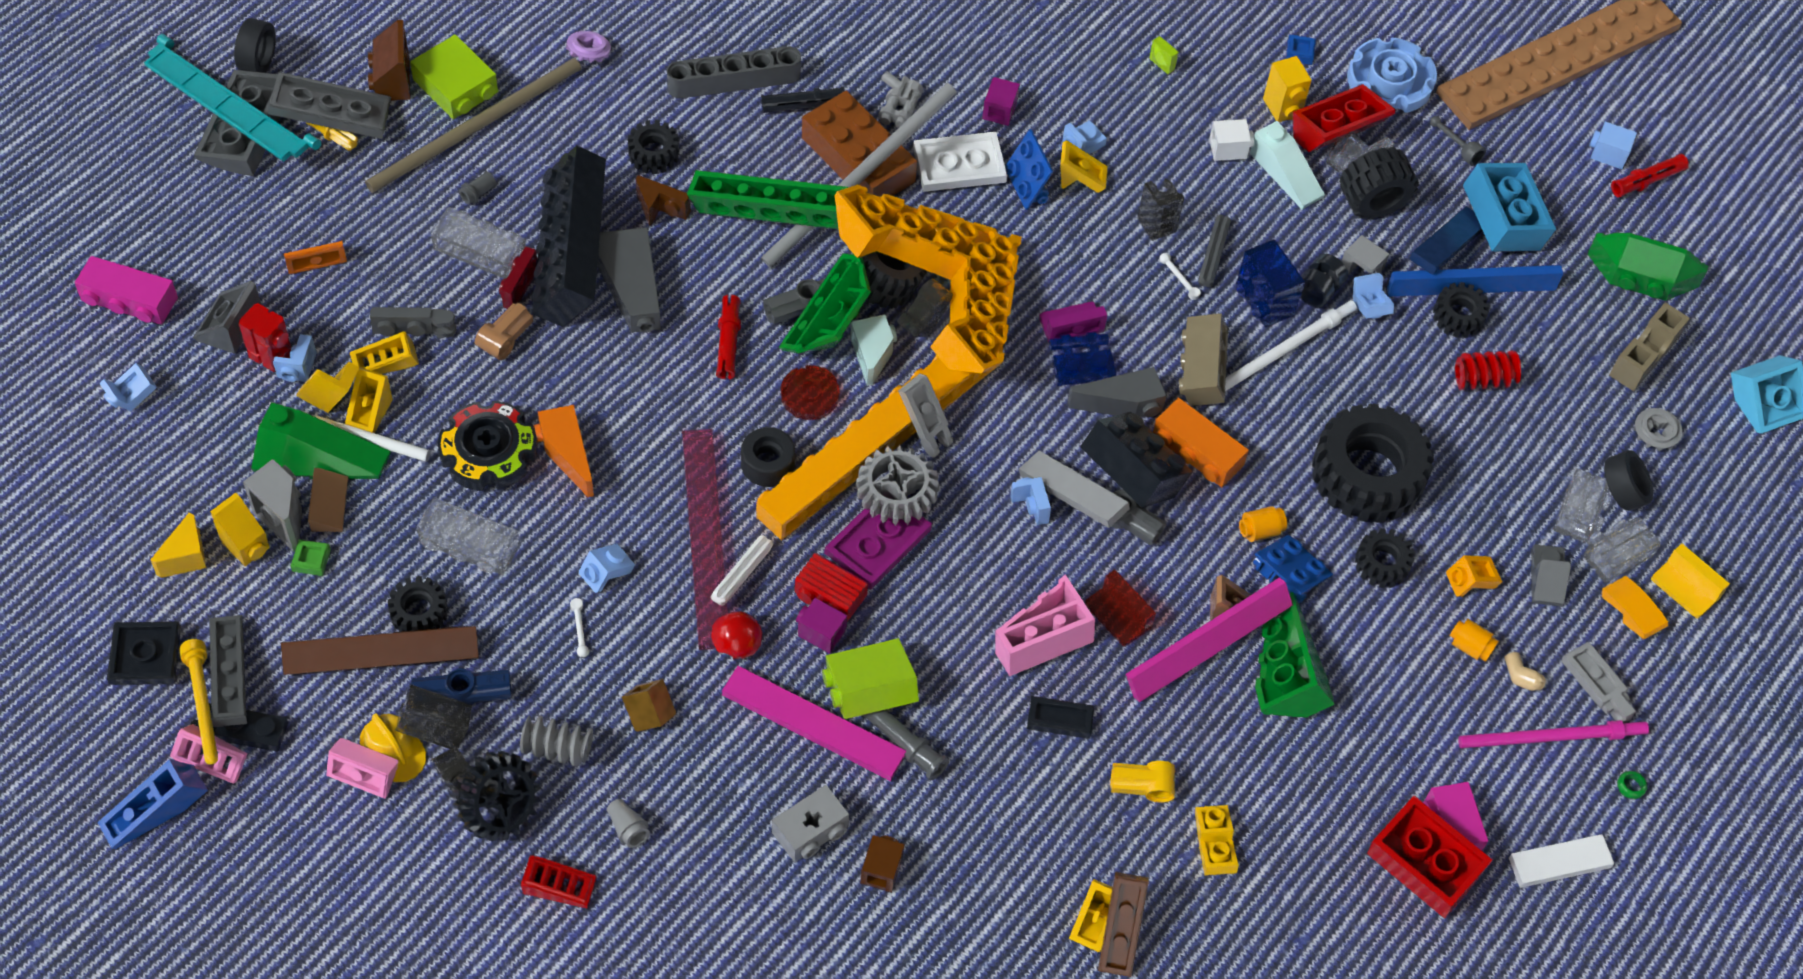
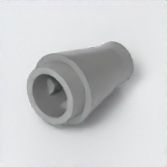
M616 799L608 805L607 812L622 844H626L629 848H634L643 844L650 835L648 822L626 805L623 799Z

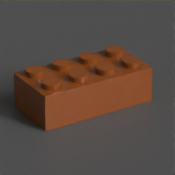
M847 90L802 116V139L842 180L891 136ZM901 145L859 185L868 188L867 193L881 197L883 193L894 196L916 182L917 160Z

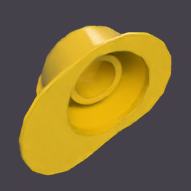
M377 713L372 715V720L364 726L360 734V745L398 760V767L393 782H406L414 779L422 772L426 763V751L423 744L409 724L399 716L393 714L378 715Z

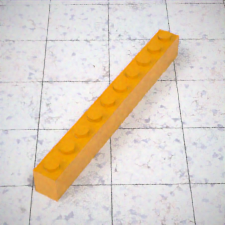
M936 355L927 367L918 369L908 382L918 374L926 375L942 410H944L995 368L984 373L950 370ZM898 385L895 387L888 398L881 403H875L860 420L852 421L846 431L839 437L831 438L816 455L808 456L802 463V466L796 471L784 475L776 487L772 490L764 491L756 502V518L782 541L853 484L859 476V468L865 465L867 457L874 458L876 449L884 454L885 448L889 446L894 451L899 445L915 434L917 431L898 392L903 386Z

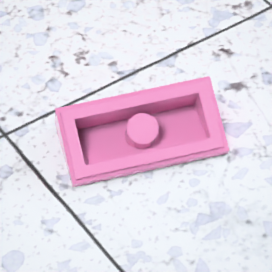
M340 738L329 750L326 776L386 799L398 767V760Z

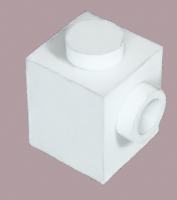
M1246 119L1213 121L1209 140L1214 161L1247 159L1249 148L1254 145V134L1252 130L1248 129Z

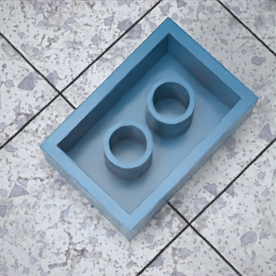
M1478 163L1464 182L1463 187L1492 252L1540 251L1555 232L1556 227L1526 163Z

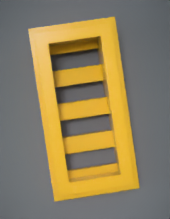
M406 331L350 352L353 364L379 374L407 369L419 364L414 343ZM392 352L393 356L388 358L387 353ZM375 355H379L381 361L376 362ZM368 357L369 366L365 367L363 358Z

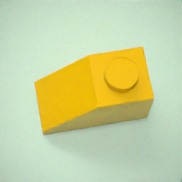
M234 493L210 511L221 543L244 566L260 559L266 550L270 548L265 531L237 493Z

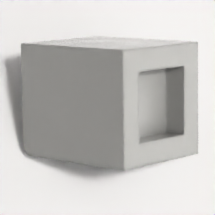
M1361 235L1344 252L1341 262L1347 268L1348 275L1358 265L1369 273L1374 271L1381 273L1385 268L1389 253Z

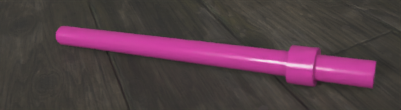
M1622 720L1608 721L1606 725L1462 735L1458 737V743L1460 748L1604 737H1608L1609 740L1624 739L1625 736L1648 734L1649 726L1647 722L1623 723Z

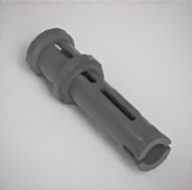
M887 710L863 715L865 719H868L897 746L906 750V760L909 763L917 764L926 772V778L930 781L939 777L948 766L949 758L946 755L941 756L929 746V740L923 737L918 738Z

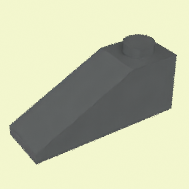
M1151 367L1070 387L1067 404L1071 409L1115 416L1132 412L1140 417H1153L1163 412L1166 393L1155 368Z

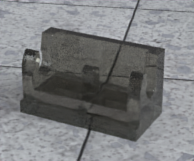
M1168 179L1163 181V185L1167 189L1165 192L1159 191L1152 181L1144 183L1137 219L1151 241L1176 233L1185 197L1182 193H1178L1173 183Z
M410 685L407 690L405 704L402 703L400 706L395 731L457 751L469 729L472 705Z

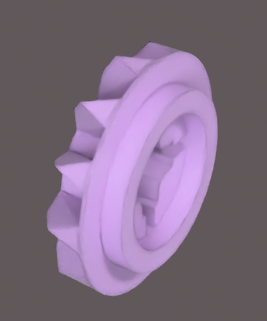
M579 31L568 37L566 49L570 51V56L578 57L579 61L588 60L589 63H592L595 60L602 62L603 58L609 57L611 44L604 36L598 33Z

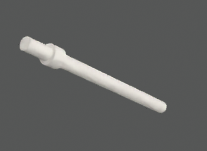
M1350 300L1337 309L1332 308L1321 315V319L1227 376L1225 391L1327 328L1332 329L1339 325L1341 319L1357 310L1355 302Z

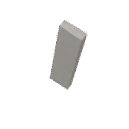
M1041 451L1035 453L1019 468L1020 476L1032 479L1042 477L1047 492L1108 528L1130 509L1129 503Z

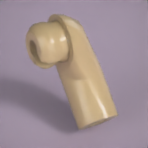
M1518 652L1509 653L1504 657L1511 680L1515 685L1531 691H1539L1544 688L1546 684L1544 675L1524 667Z

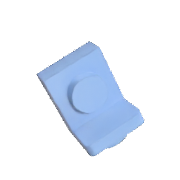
M1089 120L1076 128L1071 123L1065 125L1062 142L1067 140L1086 153L1091 154L1105 146L1107 138Z
M300 334L297 345H293L291 348L290 358H274L273 364L278 378L289 382H306L308 380L317 354L312 336Z
M1026 477L1013 482L1010 495L1012 503L1026 500L1029 515L1034 514L1037 525L1049 523L1051 506L1042 477L1033 479Z

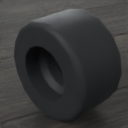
M762 427L748 434L741 445V469L745 477L752 483L762 487L777 486L784 475L793 472L795 469V445L791 437L784 431L774 427ZM765 452L777 454L779 458L771 462L759 460L757 456Z

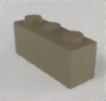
M1222 313L1187 317L1186 329L1182 330L1185 353H1181L1180 357L1181 367L1184 371L1183 377L1179 378L1180 394L1185 395L1190 406L1225 403L1228 328Z

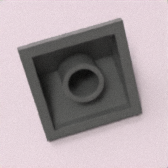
M248 281L220 292L193 338L198 342L236 354L243 342L239 320L254 304H261L256 284Z

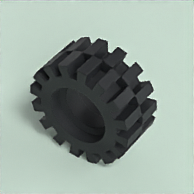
M650 120L645 121V126L639 123L637 124V130L632 128L630 131L631 135H628V154L631 164L634 163L636 169L639 170L642 167V172L648 173V170L651 169L652 174H657V169H661V172L664 173L667 171L666 166L670 169L674 167V162L677 163L679 137L673 127L669 129V124L666 122L661 126L660 120H655V124H651ZM650 143H658L664 146L657 151H649L643 148Z
M1460 282L1458 287H1456L1455 283L1450 284L1449 288L1447 286L1444 287L1433 309V313H1435L1433 319L1438 321V328L1445 327L1444 333L1448 335L1452 331L1454 332L1453 337L1458 338L1460 333H1462L1463 338H1468L1469 333L1474 336L1477 334V331L1480 332L1490 308V303H1487V296L1481 297L1483 292L1481 289L1475 292L1473 290L1474 285L1469 284V287L1466 288L1464 282ZM1451 306H1464L1472 314L1460 315Z
M1380 528L1378 534L1376 530H1372L1369 536L1366 534L1360 543L1355 557V563H1357L1356 570L1357 572L1362 571L1360 577L1363 580L1369 577V584L1372 586L1377 581L1379 582V588H1384L1386 583H1388L1389 588L1395 587L1396 582L1400 585L1410 572L1415 559L1413 558L1415 552L1414 549H1410L1412 544L1409 540L1403 542L1405 535L1402 533L1398 537L1394 535L1396 530L1390 529L1389 534H1386L1385 528ZM1376 551L1388 552L1396 559V563L1394 565H1383L1374 558L1373 554Z
M416 576V582H411L409 577L405 579V586L401 582L396 584L397 591L392 589L390 592L391 599H388V609L395 629L398 628L399 632L435 629V626L438 628L443 627V620H447L448 607L445 593L437 582L433 585L432 579L427 577L424 583L422 576ZM422 599L430 603L429 610L423 614L411 615L406 611V606L414 600Z

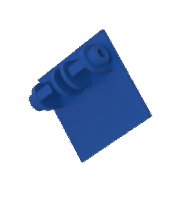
M1029 129L1005 165L1006 172L1025 210H1028L1033 202L1044 204L1048 201L1049 192L1044 185L1053 173L1032 129Z
M1289 534L1256 552V559L1253 561V564L1256 565L1255 570L1260 572L1267 580L1269 579L1270 583L1279 577L1284 580L1288 592H1293L1296 595L1299 604L1306 598L1307 594L1305 592L1333 576V573L1325 567L1322 561L1312 556L1303 548L1298 540L1293 539Z

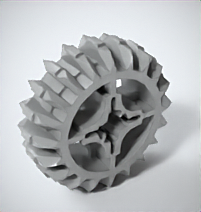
M899 445L897 451H892L887 446L884 454L876 449L874 458H866L865 465L859 468L856 487H858L857 496L859 500H862L863 508L870 509L872 518L880 514L882 523L891 518L895 526L899 519H903L908 525L911 522V516L920 520L922 512L929 513L931 504H935L937 501V492H939L940 484L938 483L937 470H933L934 465L932 461H925L924 453L915 456L913 447L908 452H905L901 445ZM889 471L887 475L880 477V480L875 481L881 474ZM921 489L915 496L907 499L908 495L916 493V490Z

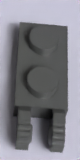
M372 307L370 310L373 334L388 336L406 331L407 334L414 336L434 334L438 338H451L457 331L456 324H454L455 314L447 309Z

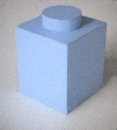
M1605 121L1601 131L1595 130L1589 146L1594 147L1591 159L1623 169L1637 132Z

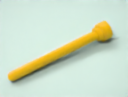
M189 639L181 644L179 648L181 661L190 669L204 759L207 764L214 765L218 761V753L202 666L207 659L206 644L202 640Z

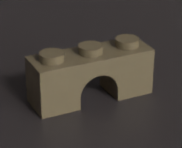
M1665 302L1650 319L1638 340L1634 338L1619 355L1609 376L1634 392L1677 342L1690 318Z

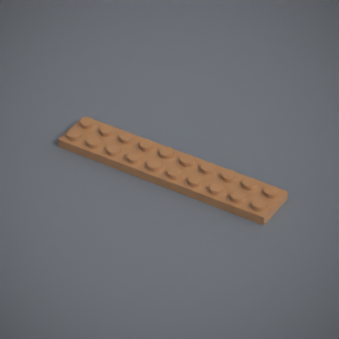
M1620 0L1439 85L1436 93L1467 129L1471 130L1679 30L1682 22L1661 0Z

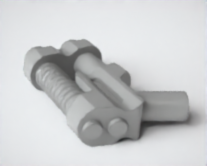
M887 71L882 75L881 80L892 89L887 92L885 97L887 103L881 107L879 118L883 125H889L894 122L895 126L899 128L912 116L917 101L923 93V87L919 82L911 80L907 76H903L900 81ZM900 105L904 108L903 110H896V107Z

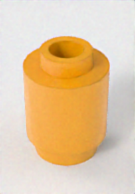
M1269 506L1243 513L1242 520L1239 521V529L1244 538H1247L1250 542L1279 536L1281 532L1286 531L1287 518L1282 508Z
M1469 618L1465 623L1459 620L1449 635L1454 639L1451 645L1476 660L1480 658L1485 662L1499 642V640L1493 637L1494 634Z

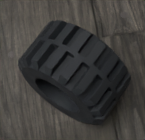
M1395 147L1379 148L1358 157L1357 160L1350 163L1348 168L1343 171L1339 181L1340 187L1354 215L1359 216L1361 219L1381 218L1396 212V210L1405 206L1413 198L1419 186V181L1405 153Z
M878 251L861 257L871 290L867 299L869 303L879 304L883 308L887 306L897 308L898 305H905L911 299L926 274L924 269Z

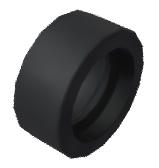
M247 18L242 23L234 48V60L239 70L265 73L268 70L276 45V32L272 23L253 18Z
M1627 450L1607 458L1604 465L1605 478L1609 490L1618 505L1626 511H1631L1650 504L1653 500V485L1649 472L1639 455L1632 450Z

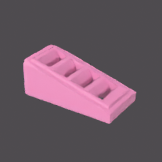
M192 724L180 729L170 757L179 762L192 764L200 771L234 784L239 778L248 753L215 736L216 747L219 752L218 761L214 765L207 764L204 754L203 756L200 755L202 749L200 729ZM227 755L232 757L228 769L223 767Z

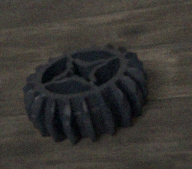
M498 751L497 754L486 752L485 759L480 756L474 757L475 767L470 765L464 766L468 774L466 777H457L458 781L462 783L461 788L452 790L456 796L460 797V799L452 803L454 808L460 810L456 817L464 823L463 827L465 830L473 832L474 836L480 839L485 838L489 841H496L497 838L508 840L510 833L520 835L519 826H530L527 817L529 814L537 815L533 805L542 802L539 797L535 796V793L542 789L538 783L534 782L538 775L530 770L532 766L529 762L522 760L520 756L514 753L509 755L505 751ZM504 771L510 772L515 782L514 785L507 783V779L503 777ZM479 808H487L492 820H484Z

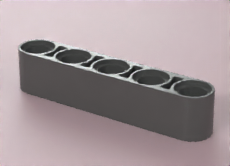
M786 46L676 61L667 67V90L672 97L689 98L794 83L801 77V53L797 48Z

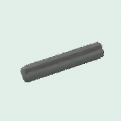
M1218 215L1215 219L1198 283L1201 286H1206L1207 288L1213 286L1231 219L1228 216Z

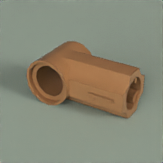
M513 303L493 324L486 323L480 328L475 337V345L496 359L504 360L511 353L515 340L533 323V315L522 304Z

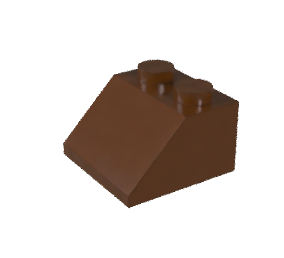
M397 20L373 39V52H368L369 69H373V73H368L369 90H374L377 94L390 96L391 101L411 100L410 55L403 20Z

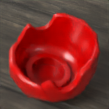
M742 611L730 612L718 617L712 626L711 638L715 649L719 653H726L732 656L733 660L754 656L761 647L763 632L761 625L750 614Z

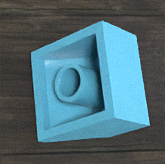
M1779 355L1731 372L1735 401L1757 433L1762 434L1803 419V365L1801 360Z

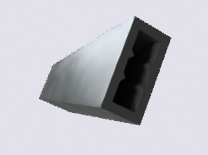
M647 227L600 232L597 267L631 333H647L653 330H660V310Z

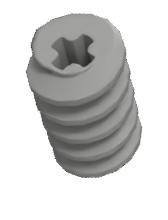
M529 715L521 734L520 751L527 755L533 750V755L538 758L545 752L546 759L550 761L554 760L558 755L559 763L563 764L570 758L571 765L578 767L582 761L584 764L589 756L593 740V729L589 728L586 734L582 736L580 725H576L572 733L568 732V722H564L558 730L556 729L555 719H551L546 727L543 726V716L539 715L535 723H531Z

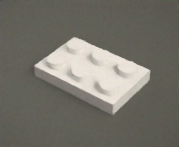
M997 132L914 140L913 149L923 192L1006 183L1007 173Z

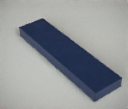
M1465 206L1417 247L1409 259L1433 275L1483 231L1475 212Z

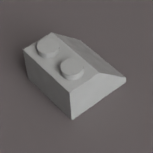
M272 459L244 480L243 484L253 514L294 552L300 538L302 507L299 497H301V493L295 486L294 481H296L294 473L287 466L281 467Z

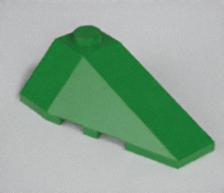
M271 402L258 428L251 469L256 472L273 459L281 467L287 466L295 476H310V479H313L314 468H321L348 476V479H379L391 453L385 448L303 411Z
M1291 592L1289 595L1293 606L1263 624L1261 636L1264 638L1263 653L1259 654L1258 663L1261 665L1260 678H1256L1255 689L1261 712L1264 715L1307 718L1335 705L1329 681L1296 595Z

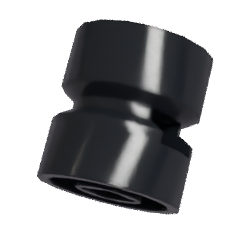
M1327 253L1321 254L1296 280L1294 285L1295 291L1301 300L1309 306L1321 308L1326 305L1334 293L1347 281L1348 270L1335 256Z

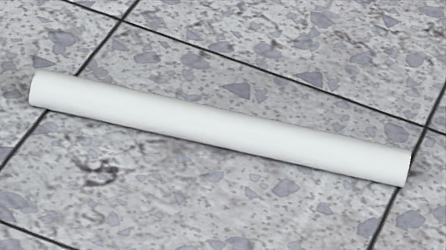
M315 416L389 451L425 462L430 457V450Z

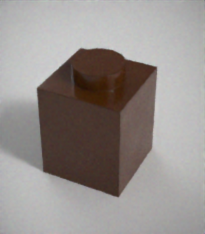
M873 835L861 870L860 884L892 893L903 859L905 844L899 843L897 839L891 836L884 835L878 837Z

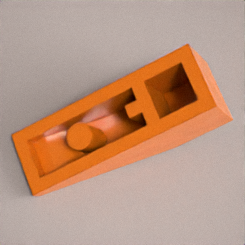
M574 405L539 411V424L534 425L537 443L543 442L546 454L587 497H593L592 477Z

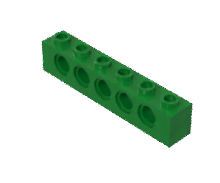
M696 170L687 196L698 213L839 229L835 194L837 191L848 187Z

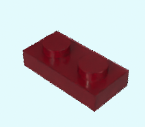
M525 246L521 255L514 259L512 270L508 277L501 281L499 294L501 295L504 308L508 309L513 303L518 304L533 280L538 260L536 249Z

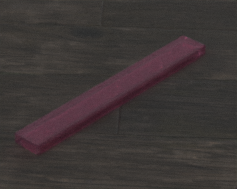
M712 429L682 431L698 647L699 650L715 649L711 638L712 626L718 617L728 614L727 603L720 606L711 599L713 591L725 578L713 431Z

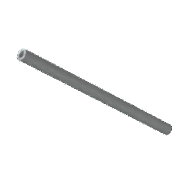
M946 83L837 186L851 187L861 184L957 93L954 87ZM796 224L761 257L762 261L771 268L815 226Z

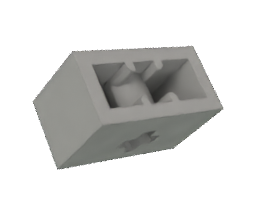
M824 785L772 819V834L795 863L801 858L808 859L819 851L820 846L827 841H836L841 838L848 828L849 813L828 786Z

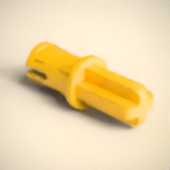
M306 122V124L321 132L326 140H333L348 151H351L358 145V137L351 132Z

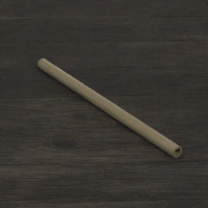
M572 58L365 181L367 188L371 193L376 192L581 70L579 61L576 58Z

